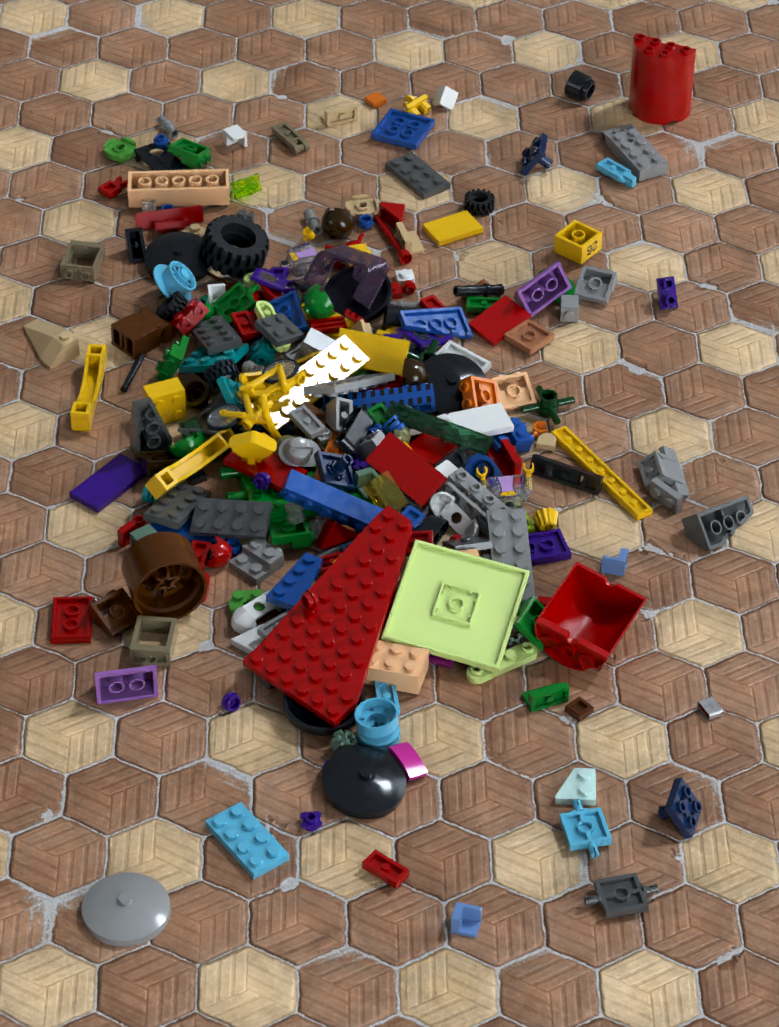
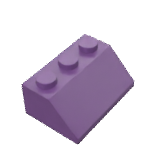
M556 261L515 292L514 299L519 306L533 317L571 289L572 286L560 262Z
M156 665L93 673L97 705L158 697Z

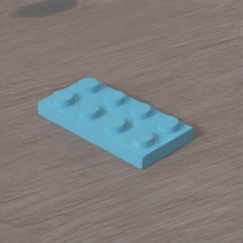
M241 802L205 820L206 828L253 879L290 860V854Z

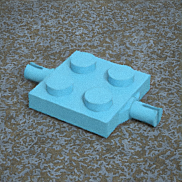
M577 798V802L574 799L571 802L574 810L559 814V821L569 850L589 849L591 858H598L600 853L597 847L612 845V837L601 807L583 808L580 799Z

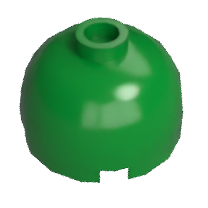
M319 283L306 291L303 298L305 305L302 306L307 315L311 314L315 319L328 318L336 313L332 310L334 306L326 292L319 290L322 287Z
M199 430L197 434L193 432L177 440L174 446L171 443L168 445V448L173 455L182 459L205 443V436L202 430Z

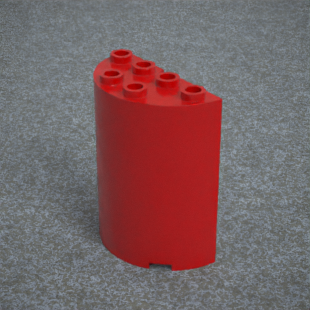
M636 33L634 35L628 108L632 110L636 118L650 124L668 125V122L676 121L679 123L690 116L696 49L678 45L674 42L664 44L659 38H652L644 34Z
M576 562L536 619V637L544 644V651L558 663L578 671H586V669L590 668L596 670L605 664L647 598L619 583L615 585L610 584L604 575Z

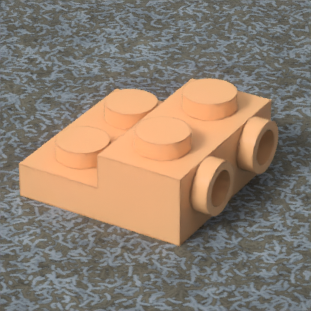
M514 372L510 375H497L492 378V380H496L499 402L506 412L537 403L527 372Z

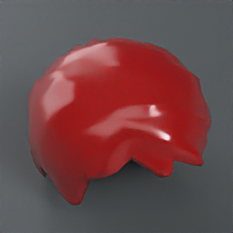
M216 536V544L209 546L213 552V559H208L207 567L221 568L231 559L232 547L225 540Z

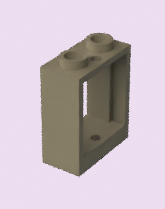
M71 240L60 263L61 278L95 282L105 260V245ZM74 258L94 261L92 267L72 264Z
M138 615L129 648L130 663L171 666L178 636L177 618ZM141 632L169 634L166 646L139 644Z

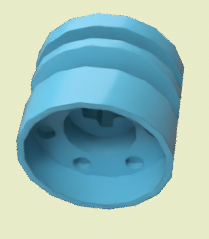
M375 697L361 702L356 707L354 716L359 745L372 746L388 752V747L399 743L401 738L397 706L392 701L386 698Z

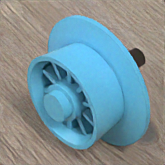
M172 261L168 266L159 264L153 269V277L160 290L156 294L159 299H162L164 296L168 298L169 295L179 291L188 301L191 300L190 291L196 288V279L188 267L179 261Z

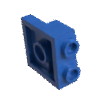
M515 417L510 418L514 425V431L487 437L496 453H500L502 439L508 438L510 443L515 446L516 452H529L531 445L534 443V436L532 433H528L526 423L521 422L519 418Z

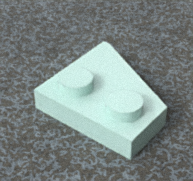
M574 768L556 794L555 804L572 805V800L576 799L577 802L578 798L581 801V805L596 806V768Z

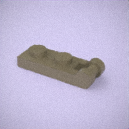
M283 122L272 126V133L286 144L294 155L299 154L302 150L307 151L310 149L308 141L288 123Z

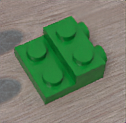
M180 138L168 147V152L173 153L176 157H182L181 163L190 169L202 168L205 163L209 164L212 158L210 154L211 148L185 138Z
M183 335L180 341L176 340L172 344L170 349L166 348L162 356L163 360H159L155 367L157 371L156 379L164 381L174 376L183 361L189 337Z
M304 514L270 519L268 533L272 545L290 543L292 549H304L305 547H310L311 542H314L310 521H306Z
M532 596L522 602L517 613L518 617L513 625L542 652L545 646L536 637L535 621L545 607Z

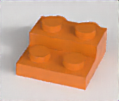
M471 375L460 380L459 390L463 395V409L467 410L500 403L496 380Z

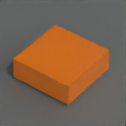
M375 92L365 96V102L375 109L387 104V98L379 92Z

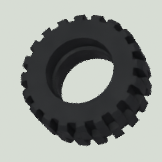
M222 215L220 218L213 219L207 225L200 251L203 259L206 260V264L212 266L214 271H219L222 275H229L232 278H244L245 274L254 272L256 268L261 269L263 267L270 245L269 238L264 229H261V226L255 224L253 220L245 219L243 216Z

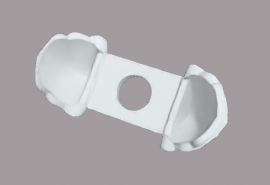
M438 492L432 496L429 505L435 516L439 517L441 515L444 519L448 520L449 525L462 537H478L479 526L476 519H470L454 502L456 498L447 492ZM458 512L461 514L462 519L459 523L455 524L452 522V515Z
M270 591L263 592L259 597L234 611L231 618V626L234 631L242 634L251 630V628H255L257 625L255 621L275 608L281 612L284 608L266 602V595ZM259 603L264 605L265 609L257 611L253 606Z

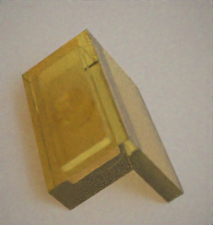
M385 471L363 486L374 504L384 509L389 506L394 510H398L408 503L388 471Z

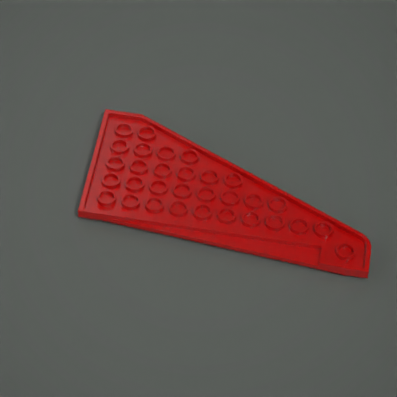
M385 507L309 589L312 592H316L319 598L317 607L307 609L303 605L302 599H300L266 638L242 660L243 666L333 727L342 722L358 705L412 538L413 529L411 521L393 508Z

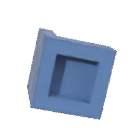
M621 548L618 558L603 556L601 572L624 576L628 563L629 549Z
M456 902L451 917L450 933L476 938L482 919V907Z

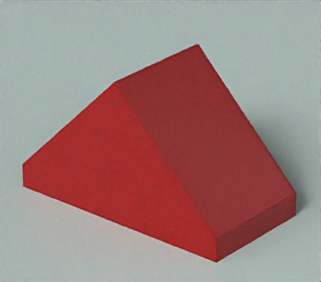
M381 202L379 203V216L396 230V222H403L404 224L405 204Z
M327 519L315 542L316 548L326 549L356 538V533L335 521Z

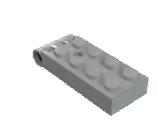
M632 124L600 132L601 142L609 148L626 168L631 170V174L637 177L639 182L668 174L669 163Z

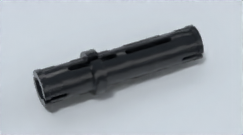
M484 283L483 285H455L453 288L455 297L481 295L489 297L490 295H503L505 291L503 284L492 285L489 283Z

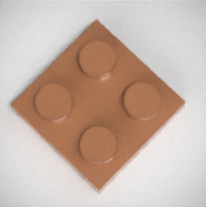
M527 319L505 333L504 340L525 353L532 355L553 341L555 334Z

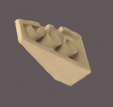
M36 319L23 326L29 341L32 342L33 348L38 354L40 362L50 370L80 355L79 340L67 329L40 319Z

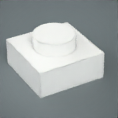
M412 269L395 271V278L400 286L407 280L415 283Z

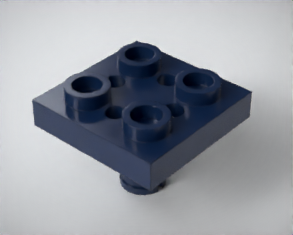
M543 132L539 137L536 136L529 148L526 147L522 152L520 173L525 176L537 163L546 169L553 163L552 159L545 156L548 136Z
M319 450L314 454L321 482L339 490L353 492L357 488L351 467L353 458L349 454L341 455Z
M683 778L674 779L665 806H659L658 814L662 820L671 818L685 839L692 838L702 811V805Z

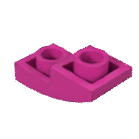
M408 742L388 747L389 753L404 769L407 782L428 774L421 758Z

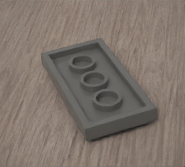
M413 152L385 162V168L423 200L451 189L450 182Z
M216 315L212 316L209 320H200L190 331L208 356L243 346L242 339L223 316Z
M182 482L161 496L144 513L143 520L179 530L193 516L197 497L211 498V491Z
M197 497L190 533L196 536L266 540L273 505L271 502Z

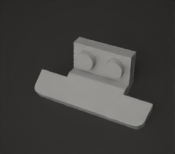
M662 446L659 448L660 452L654 451L637 462L644 485L649 491L651 480L657 477L671 485V488L681 494L683 499H687L690 493L675 450Z

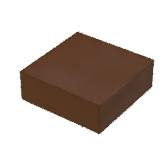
M578 697L565 706V712L580 722L594 712V707L581 697Z

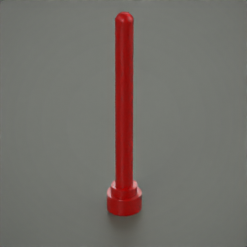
M375 215V222L398 253L397 259L402 265L409 264L412 261L411 253L401 247L381 217Z

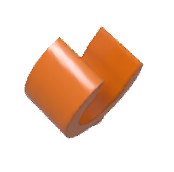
M537 421L533 424L531 433L534 439L543 433H547L545 421Z

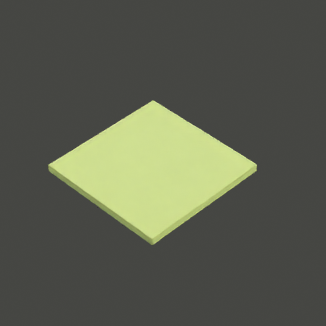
M415 539L381 640L429 649V654L498 673L530 571Z

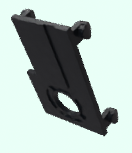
M170 141L168 146L162 149L164 152L160 155L150 153L151 150L158 149L154 143L134 149V160L140 162L142 159L153 171L190 170L185 164L181 163L178 157L168 152V147L172 144Z

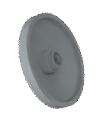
M130 872L110 875L99 880L87 891L81 907L82 919L87 931L97 940L119 947L143 944L156 937L167 925L171 912L169 895L158 881L144 874Z

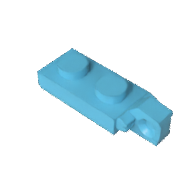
M606 158L596 164L595 169L622 184L624 183L625 186L630 188L636 186L637 177L631 174V170L612 159Z

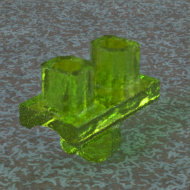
M256 173L230 183L234 198L239 199L262 190L259 174Z

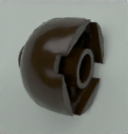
M327 208L321 221L324 233L333 240L347 238L355 228L356 219L353 220L352 214L344 209L334 208V210H329L330 208Z
M405 358L402 386L420 385L422 383L429 384L430 373H426L425 365L419 360Z

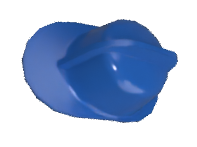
M475 454L471 456L466 462L465 470L481 483L480 479L476 477L475 472L478 467L479 473L484 474L483 468L486 466L488 469L485 477L487 489L493 495L500 491L498 489H501V486L498 487L500 483L495 478L503 477L500 469L487 455Z

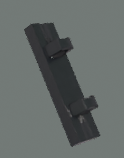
M538 454L532 455L529 470L532 468L533 462L535 469L532 473L533 475L597 496L600 494L604 476Z

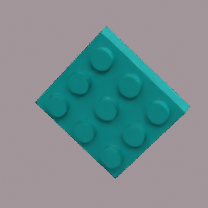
M242 343L243 346L209 356L199 345L178 367L179 373L204 372L206 368H210L211 364L214 365L215 362H220L222 359L224 361L225 359H233L236 364L250 350L249 344Z

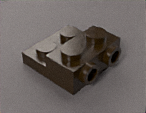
M170 450L135 451V459L141 463V472L148 478H152L166 467L181 459L173 455Z

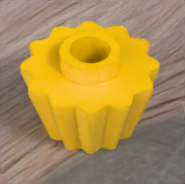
M550 507L542 508L533 513L532 519L540 531L554 530L557 525L558 511Z

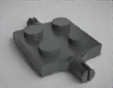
M636 873L594 880L593 885L596 895L585 896L584 903L585 906L599 904L606 919L647 912L649 904L646 895L658 893L657 884L644 886L639 881Z

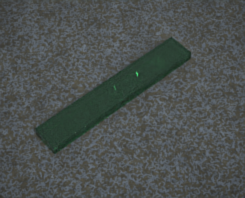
M394 401L391 402L384 414V419L390 420L396 414L398 420L404 423L406 427L485 456L494 442L491 436Z

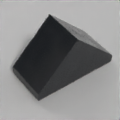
M142 227L125 229V245L130 264L145 262L144 254L146 249Z

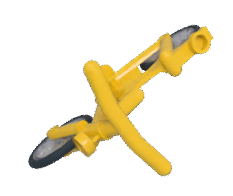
M284 358L268 364L262 371V375L250 383L247 376L241 374L239 376L241 386L237 395L239 399H243L246 412L236 404L219 406L208 414L206 418L207 427L211 430L222 431L230 429L235 425H242L245 430L249 431L253 428L254 424H266L273 438L277 440L281 435L276 429L269 412L273 401L267 400V397L277 390L287 394L296 384H304L306 380L305 370L299 371L297 361ZM259 398L261 407L254 414L251 401Z

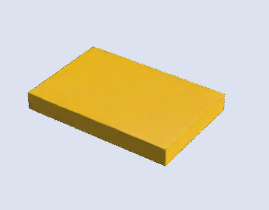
M467 210L422 224V229L439 247L483 233V227Z

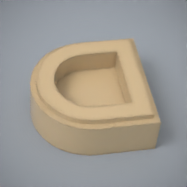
M543 433L538 437L536 448L554 451L557 439L553 434Z

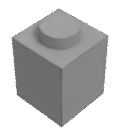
M561 295L560 321L578 322L579 295Z

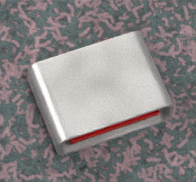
M713 696L697 702L698 708L708 720L724 714V710Z

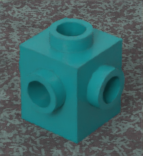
M265 336L254 342L250 347L249 358L254 364L266 366L274 362L276 350Z

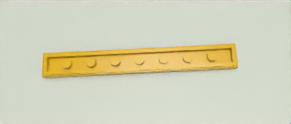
M563 426L550 432V434L556 437V443L584 470L604 476L601 487L636 521L653 514V509L569 428Z

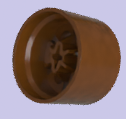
M174 532L149 534L136 541L123 557L122 574L135 608L142 616L177 618L178 620L192 613L204 600L207 593V579L192 544L184 536Z

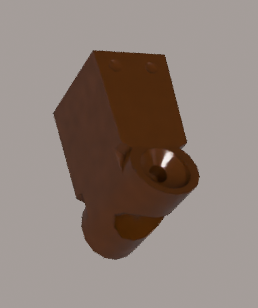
M142 307L138 313L135 312L111 324L112 345L136 360L139 354L145 355L160 346V343L172 341L177 334L175 326L146 307Z

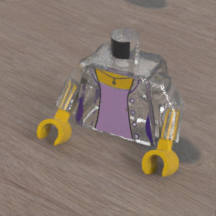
M306 227L302 231L304 238H301L293 248L286 251V260L279 262L280 267H288L297 278L323 274V263H330V257L326 250L318 254L311 242H307L315 238V233L309 227Z
M525 462L523 463V471L526 477L520 474L487 477L486 480L487 467L484 466L483 468L484 474L479 473L478 467L476 469L475 475L481 481L479 483L509 509L523 508V502H526L533 492V477H531L535 470L533 462L530 470L525 469L526 464Z

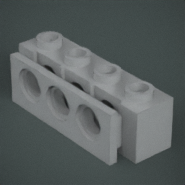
M462 467L448 475L444 492L456 498L454 502L471 520L476 519L479 531L489 538L486 510L509 508Z

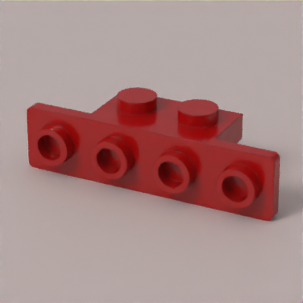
M202 205L135 213L136 228L142 227V230L154 228L159 233L169 232V229L173 228L176 231L183 230L185 227H189L190 223L204 221Z
M509 439L501 440L500 453H496L490 443L484 444V452L493 460L502 475L514 476V492L517 491L519 493L522 489L527 491L523 479L522 485L520 482L523 460L518 456L515 446L510 443Z

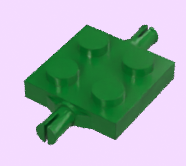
M239 281L212 303L218 313L216 315L223 316L228 324L233 327L231 313L246 310L251 312L256 305L252 294L260 289V286L255 282L250 288H246Z

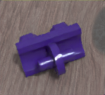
M674 276L657 278V296L660 310L678 308Z

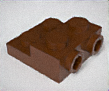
M123 587L118 590L113 589L101 599L96 598L92 600L87 610L98 627L102 626L111 639L134 627L137 616L141 615Z

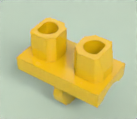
M424 94L417 98L416 96L406 95L403 103L405 112L421 115V112L423 114L429 113L431 105L427 102L428 96Z

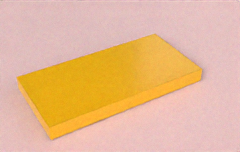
M340 328L337 340L345 334L370 359L361 369L379 373H395V376L402 377L404 360L408 355L410 341Z

